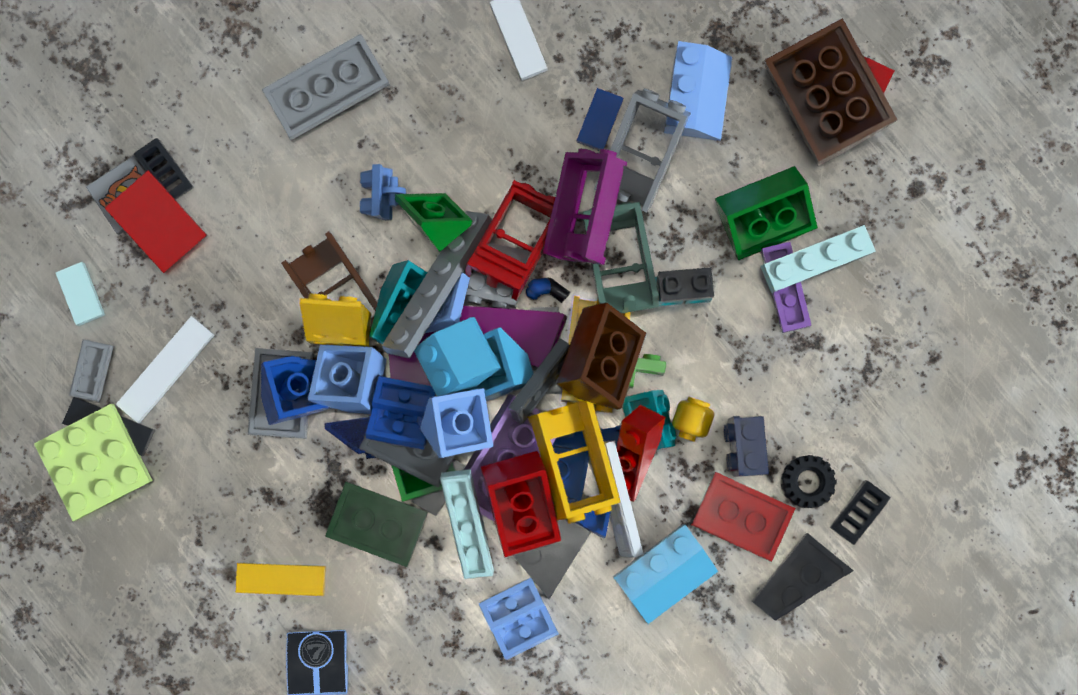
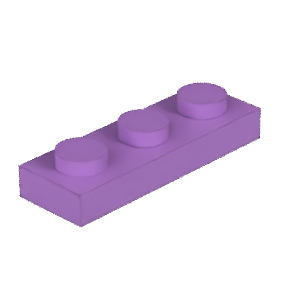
M791 242L762 248L764 264L793 253ZM801 282L772 293L782 333L812 326Z

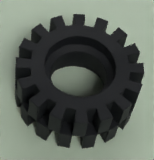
M813 455L801 456L790 461L791 463L784 468V474L781 476V479H783L781 487L785 491L784 495L786 498H789L794 505L802 508L820 507L825 502H828L831 499V495L835 493L836 489L834 487L837 485V479L834 477L836 473L834 469H831V464L828 461L825 462L822 460L823 458ZM811 470L818 475L820 485L815 492L805 493L799 488L798 477L803 471Z

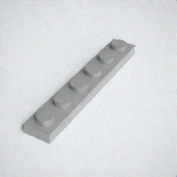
M465 212L473 220L472 225L440 252L382 344V348L386 353L410 358L464 271L468 260L473 255L491 223L492 218L489 214Z

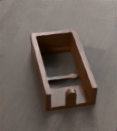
M330 231L325 233L327 239L315 247L312 245L305 247L302 250L303 255L291 263L287 260L281 263L304 299H308L309 294L312 293L307 285L343 262L350 275L326 291H321L318 294L327 296L353 278L376 311L377 300ZM374 316L371 317L370 332H371V328H372Z

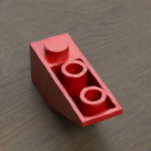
M639 405L622 420L617 443V452L629 499L633 502L637 498L660 443L665 421L664 416L642 405Z

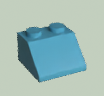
M475 317L468 318L433 333L414 350L437 396L472 390L501 368Z
M496 328L484 334L501 366L498 371L472 389L484 388L486 401L494 400L523 388L533 375L528 354L502 328Z

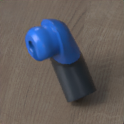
M548 277L531 280L528 283L526 295L530 299L536 300L540 295L550 294L560 303H563L569 296L570 291L554 279Z

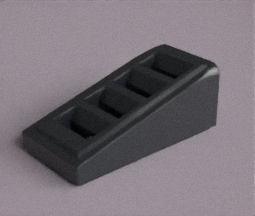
M155 138L134 153L145 171L149 170L167 191L169 185L178 179L182 181L181 184L168 191L175 200L194 188L158 138ZM159 151L161 152L160 154H158L156 157H154V158L151 159L150 161H147V159H149L150 157H152L153 155H155V154L158 153ZM164 160H167V164L162 166L157 171H154V167H156ZM172 169L175 171L174 174L161 181L160 178Z
M868 480L863 481L830 528L855 545L891 497ZM868 492L878 501L874 504L863 495ZM861 502L871 511L867 514L857 507L856 504ZM853 511L864 520L860 524L848 514ZM844 520L857 529L856 532L852 533L841 523Z

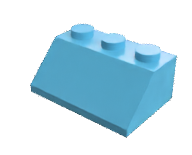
M682 524L613 577L647 624H649L716 574L718 570L688 527Z

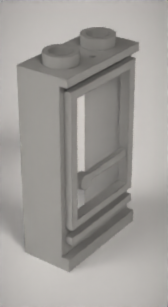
M643 88L642 91L637 90L633 93L610 150L617 153V158L622 149L651 162L653 166H660L655 179L623 166L624 170L617 199L623 202H627L629 199L640 202L643 205L641 211L647 213L654 202L691 113L685 110L686 106L674 100H670L667 103L658 99V93ZM640 105L679 121L662 161L656 156L652 158L623 145Z

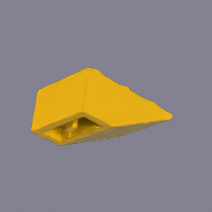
M309 294L308 299L300 298L299 303L307 342L322 345L369 347L371 312L360 301H357L356 297L339 296V301H331V299H327L326 295Z

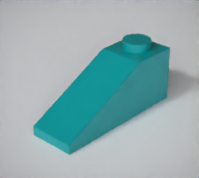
M409 260L392 265L380 290L369 337L381 344L384 343L428 272Z

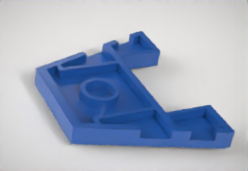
M621 425L615 428H600L603 441H615L617 448ZM581 431L556 438L552 446L554 453L561 454L585 447L586 443ZM588 450L560 458L557 461L568 503L582 499L590 458ZM594 511L584 514L586 519L575 523L601 538H606L611 511L595 515Z

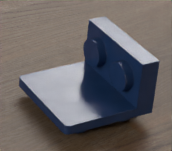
M733 416L729 418L728 423L724 425L725 442H730L731 453L726 454L727 470L732 471L733 477L768 475L764 416L746 418Z

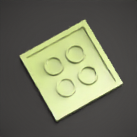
M109 404L34 443L72 521H76L153 481L114 404Z

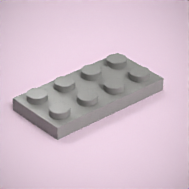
M359 34L268 85L262 91L287 135L293 140L387 87L390 83L362 34Z

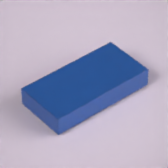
M597 88L578 135L577 143L598 151L604 149L624 98Z

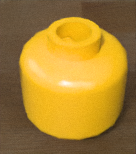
M689 396L687 401L682 400L678 403L672 425L680 431L679 437L695 442L696 437L703 438L708 435L714 418V411L709 408L710 403Z

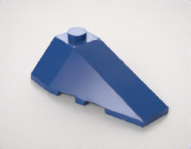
M288 356L261 363V399L269 425L333 409L308 400L316 360Z

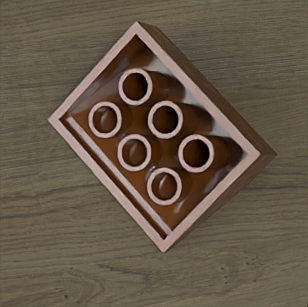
M843 18L764 60L768 74L818 166L848 151L898 121Z

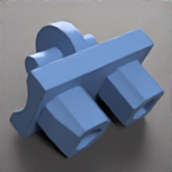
M373 164L372 170L364 171L360 174L361 186L365 189H372V198L361 199L360 213L384 221L392 220V207L398 206V203L394 200L395 195L406 194V188L398 187V177H393L392 169L384 168L381 164Z

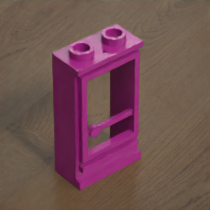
M580 148L578 152L565 153L543 254L562 261L605 265L606 257H603L612 224L624 170L623 166H627L626 161L616 157V152L600 149L599 153H595L592 150ZM587 172H600L591 214H578ZM577 219L589 220L586 234L574 233Z

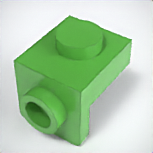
M643 354V358H638L629 388L634 387L635 372L663 376L665 374L666 362L660 361L661 356Z

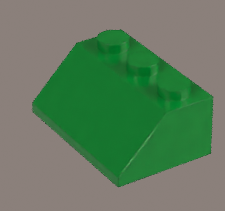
M795 166L715 198L720 220L738 261L761 252L762 248L778 245L818 228L808 183Z

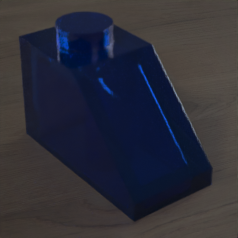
M370 417L324 423L325 430L357 454L366 455V460L377 458L359 449L366 435Z

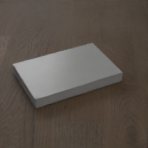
M255 348L248 435L307 439L309 415L273 425L268 424L261 399V363L288 356L313 360V352Z

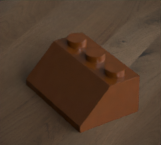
M607 302L583 308L556 384L577 399L616 410L622 409L646 332Z

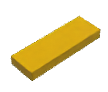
M237 563L235 593L324 596L326 566Z

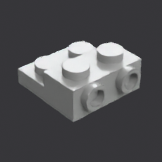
M494 243L488 244V246L524 264L528 260L529 251ZM476 270L473 271L470 276L465 302L481 305L482 301L493 303V308L510 309V307H517L518 299L517 301L511 299L514 289L500 282L496 288H492L486 283V275Z

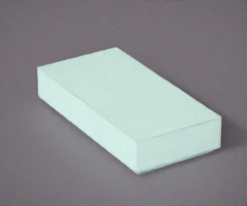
M84 262L55 272L75 325L80 326L105 316Z

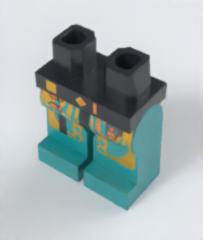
M712 267L661 271L655 277L659 293V306L681 305L684 300L685 304L711 302L712 298H714Z

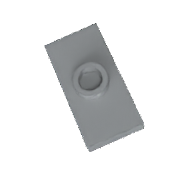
M83 339L69 396L100 402L113 346Z

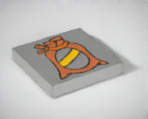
M134 155L86 186L118 235L125 230L106 211L105 207L145 173V170Z

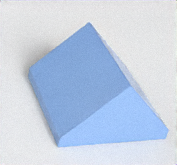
M484 388L429 398L420 430L439 458L493 447Z

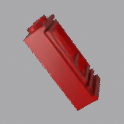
M514 180L473 255L468 260L465 274L470 277L473 271L476 270L487 276L486 283L490 287L496 288L500 282L514 289L511 299L517 301L543 253L550 220L534 248L505 234L503 229L497 230L513 200L551 219L555 197L545 196L535 191L531 185ZM495 234L497 238H503L531 252L526 264L488 246L493 235Z

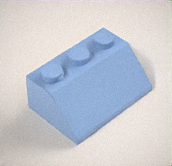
M678 41L668 103L670 100L682 103L686 106L685 110L691 113L682 136L721 141L732 57L708 45ZM666 116L664 133L674 134L679 121Z

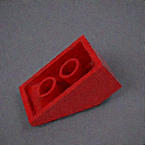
M538 450L480 467L504 557L561 541L547 472Z

